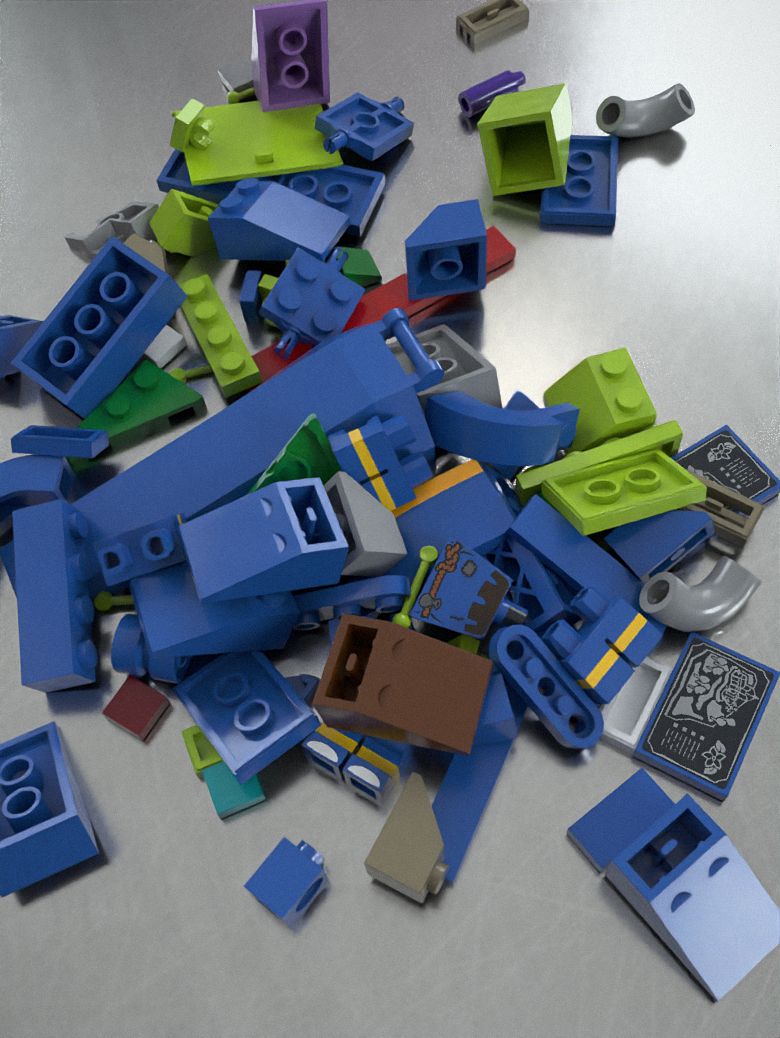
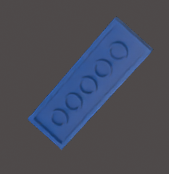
M175 149L156 181L159 191L169 193L171 189L220 205V202L231 193L236 184L241 180L192 186L184 151L182 153ZM347 165L256 178L258 181H274L349 215L351 224L344 233L361 237L385 186L384 173Z

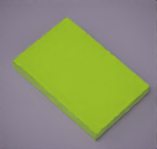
M659 448L541 481L542 495L582 536L705 501L707 486Z

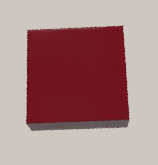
M129 675L102 714L112 723L143 741L170 701L165 695Z

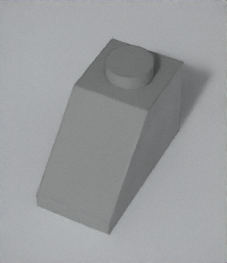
M338 471L324 485L349 546L341 575L380 577L408 554L394 514L346 472Z

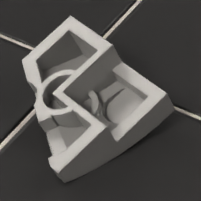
M134 201L117 212L96 220L97 228L88 235H76L72 232L64 238L71 248L90 260L95 258L111 236L122 243L133 233L148 241H155L157 238L149 222L159 206L157 203Z

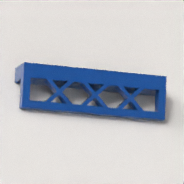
M484 466V470L516 518L524 506L508 477ZM510 535L506 540L498 544L497 550L492 549L483 556L484 559L502 572L504 571L507 558L518 561L521 569L517 585L510 586L504 598L523 608L526 595L537 597L544 613L526 624L525 620L523 623L524 626L531 628L537 635L557 620L564 619L570 626H573L582 619L569 607L574 597L565 580L540 561L532 551L524 548ZM528 584H530L532 590L527 589Z

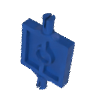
M357 92L317 115L314 129L328 136L323 141V147L326 152L329 151V154L335 153L342 147H347L356 152L358 156L373 161L412 136L414 123L398 114V112L404 109V101L402 98L398 100L399 97L396 96L388 102L381 103Z
M298 247L261 306L258 314L275 323L284 333L274 348L275 354L279 356L285 344L288 345L281 356L282 359H289L298 342L315 347L319 343L341 334L366 289L339 272L349 257L348 253L344 250L339 260L336 261L342 248L335 247L325 263Z

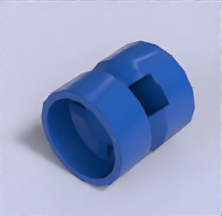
M125 614L116 628L112 642L111 663L113 670L118 673L139 677L146 675L149 671L150 676L155 680L177 684L184 680L190 668L193 655L150 659L138 615Z

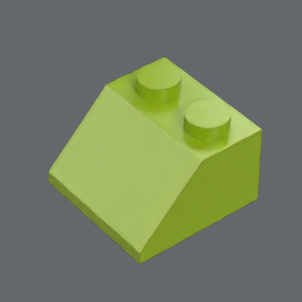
M626 347L586 357L543 392V398L547 407L568 402L580 409L576 424V435L573 439L572 447L565 449L567 454L575 451L585 452L601 446L611 438L620 437L622 439L639 433L645 427L655 424L657 412Z

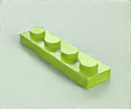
M208 274L180 284L179 287L188 296L180 307L225 398L262 383L260 372Z
M676 420L661 425L651 424L639 433L622 439L620 437L611 438L601 446L585 452H571L559 461L545 466L535 465L529 467L522 474L516 475L515 492L522 505L525 506L535 494L537 495V491L542 490L541 481L547 478L659 448L671 458L678 453L683 431Z

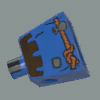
M450 535L409 616L483 640L491 623L501 629L512 625H523L528 610L504 598L513 581L509 576L458 538Z

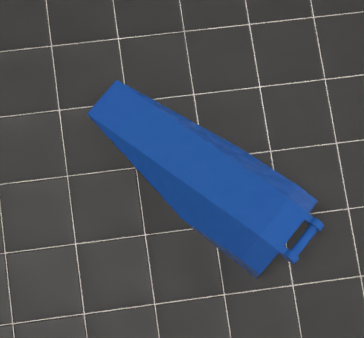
M392 309L383 316L382 320L357 326L319 343L222 411L72 503L73 507L83 512L88 524V534L84 538L86 556L91 565V577L88 579L89 598L91 601L95 600L98 593L102 591L109 592L112 596L122 594L121 590L128 588L131 581L129 579L107 587L92 544L93 542L184 513L186 521L189 522L246 496L306 418L313 413L316 414L327 438L329 435L343 429L348 433L367 425L368 420L376 415L381 423L405 415L417 441L395 451L398 460L400 461L416 452L422 451L432 474H436L435 445L417 393L438 384L444 377V370L438 361L430 359L410 329V320L403 309ZM396 337L416 368L415 372L406 375L385 340ZM13 540L0 548V556L17 598Z

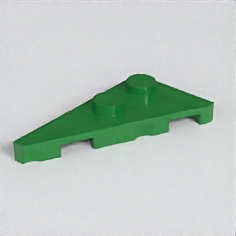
M146 359L76 428L108 431V440L111 447L143 434L147 429L158 428L168 424L169 420L167 417L190 407H193L196 412L201 410L206 404L201 394ZM65 456L69 464L85 459Z
M315 413L306 418L248 494L275 482L320 477L324 486L338 471L343 472Z

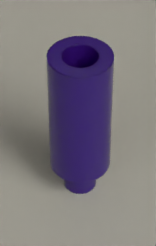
M506 70L459 93L458 101L462 112L467 117H472L488 109L496 96L518 92V87L526 83L524 73L521 70L515 73Z

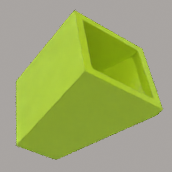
M563 83L496 96L477 123L492 196L564 185L566 182L572 127V114L567 84Z

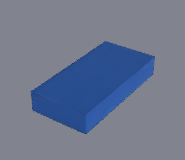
M30 425L11 438L12 453L93 458L109 446L108 431L99 429Z
M641 768L570 826L567 834L601 873L609 866L613 858L674 806L675 803L649 774Z

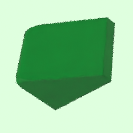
M340 247L342 250L336 261L339 260L344 250L349 255L339 271L343 276L361 287L382 280V276L369 250Z

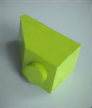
M171 189L149 222L158 244L167 252H178L188 256H194L215 248L216 244L208 217L219 204Z

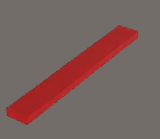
M494 225L486 229V273L514 259L516 255V248ZM404 273L363 295L341 333L360 325L382 320L388 311L395 308L403 309L408 317L444 296L409 301L407 276ZM276 342L251 357L260 372L262 381L265 382L314 347L298 342L289 359H282L281 356L288 345L285 344L279 356H277L274 352V348L278 344ZM259 383V384H257V385H255V386H252V387H250V388H248V389H246V390H247L248 393H249L250 391H252L254 388H256L257 386H259V385L262 384V383Z

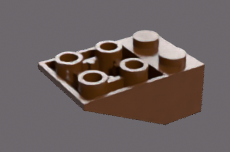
M342 614L312 704L329 728L470 756L493 668V661L389 621Z

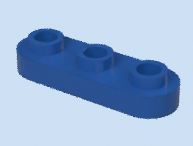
M387 575L294 595L293 597L300 614L293 629H314L320 626V621L332 618L334 620L341 619L342 614L361 616V612L374 609L380 613L399 611L402 609L406 597L411 596L410 579L401 575Z
M512 625L498 630L493 635L489 645V655L493 665L556 740L568 748H588L596 744L604 728L601 711L531 628L524 625ZM509 642L516 649L514 659H511L507 654L506 649ZM540 679H542L547 685V690L544 696L541 695L538 691V682ZM571 716H573L577 722V727L574 732H572L569 728V719Z

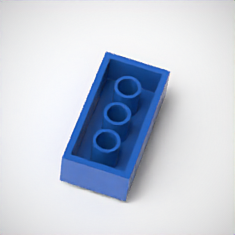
M111 236L12 360L11 364L86 419L117 388L188 296L169 274Z

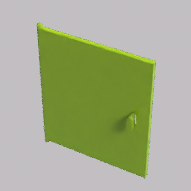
M259 101L204 107L202 118H207L215 124V128L207 136L212 139L211 143L205 150L197 149L192 143L184 150L192 186L325 169L343 165V161L338 150L333 154L325 151L323 141L328 136L314 129L316 116L323 112L321 104L268 112L262 111ZM181 110L171 111L172 117H176Z

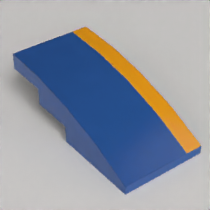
M471 459L413 489L416 496L414 500L391 511L395 516L408 554L382 576H406L410 579L411 586L421 563L419 558L420 550L424 546H433L436 548L439 558L450 535L458 538L482 557L496 548L503 540H506L509 534L505 531L514 521L515 516L507 507L479 461ZM435 564L429 566L418 595H420ZM350 575L345 584L375 577ZM375 609L361 612V616L375 615V618L381 614Z

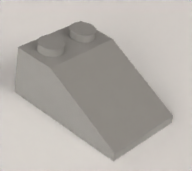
M445 324L415 334L430 359L438 361L444 370V377L438 384L417 393L424 417L427 397L458 390L482 403L503 409L497 369L492 363ZM398 341L387 344L406 375L416 371V368Z

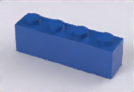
M63 499L12 511L21 684L22 686L47 693L95 682L94 667L98 663V652L92 641L91 622L94 620L95 611L93 603L89 598L88 590L91 565L85 551L84 537L88 534L86 518L83 512Z

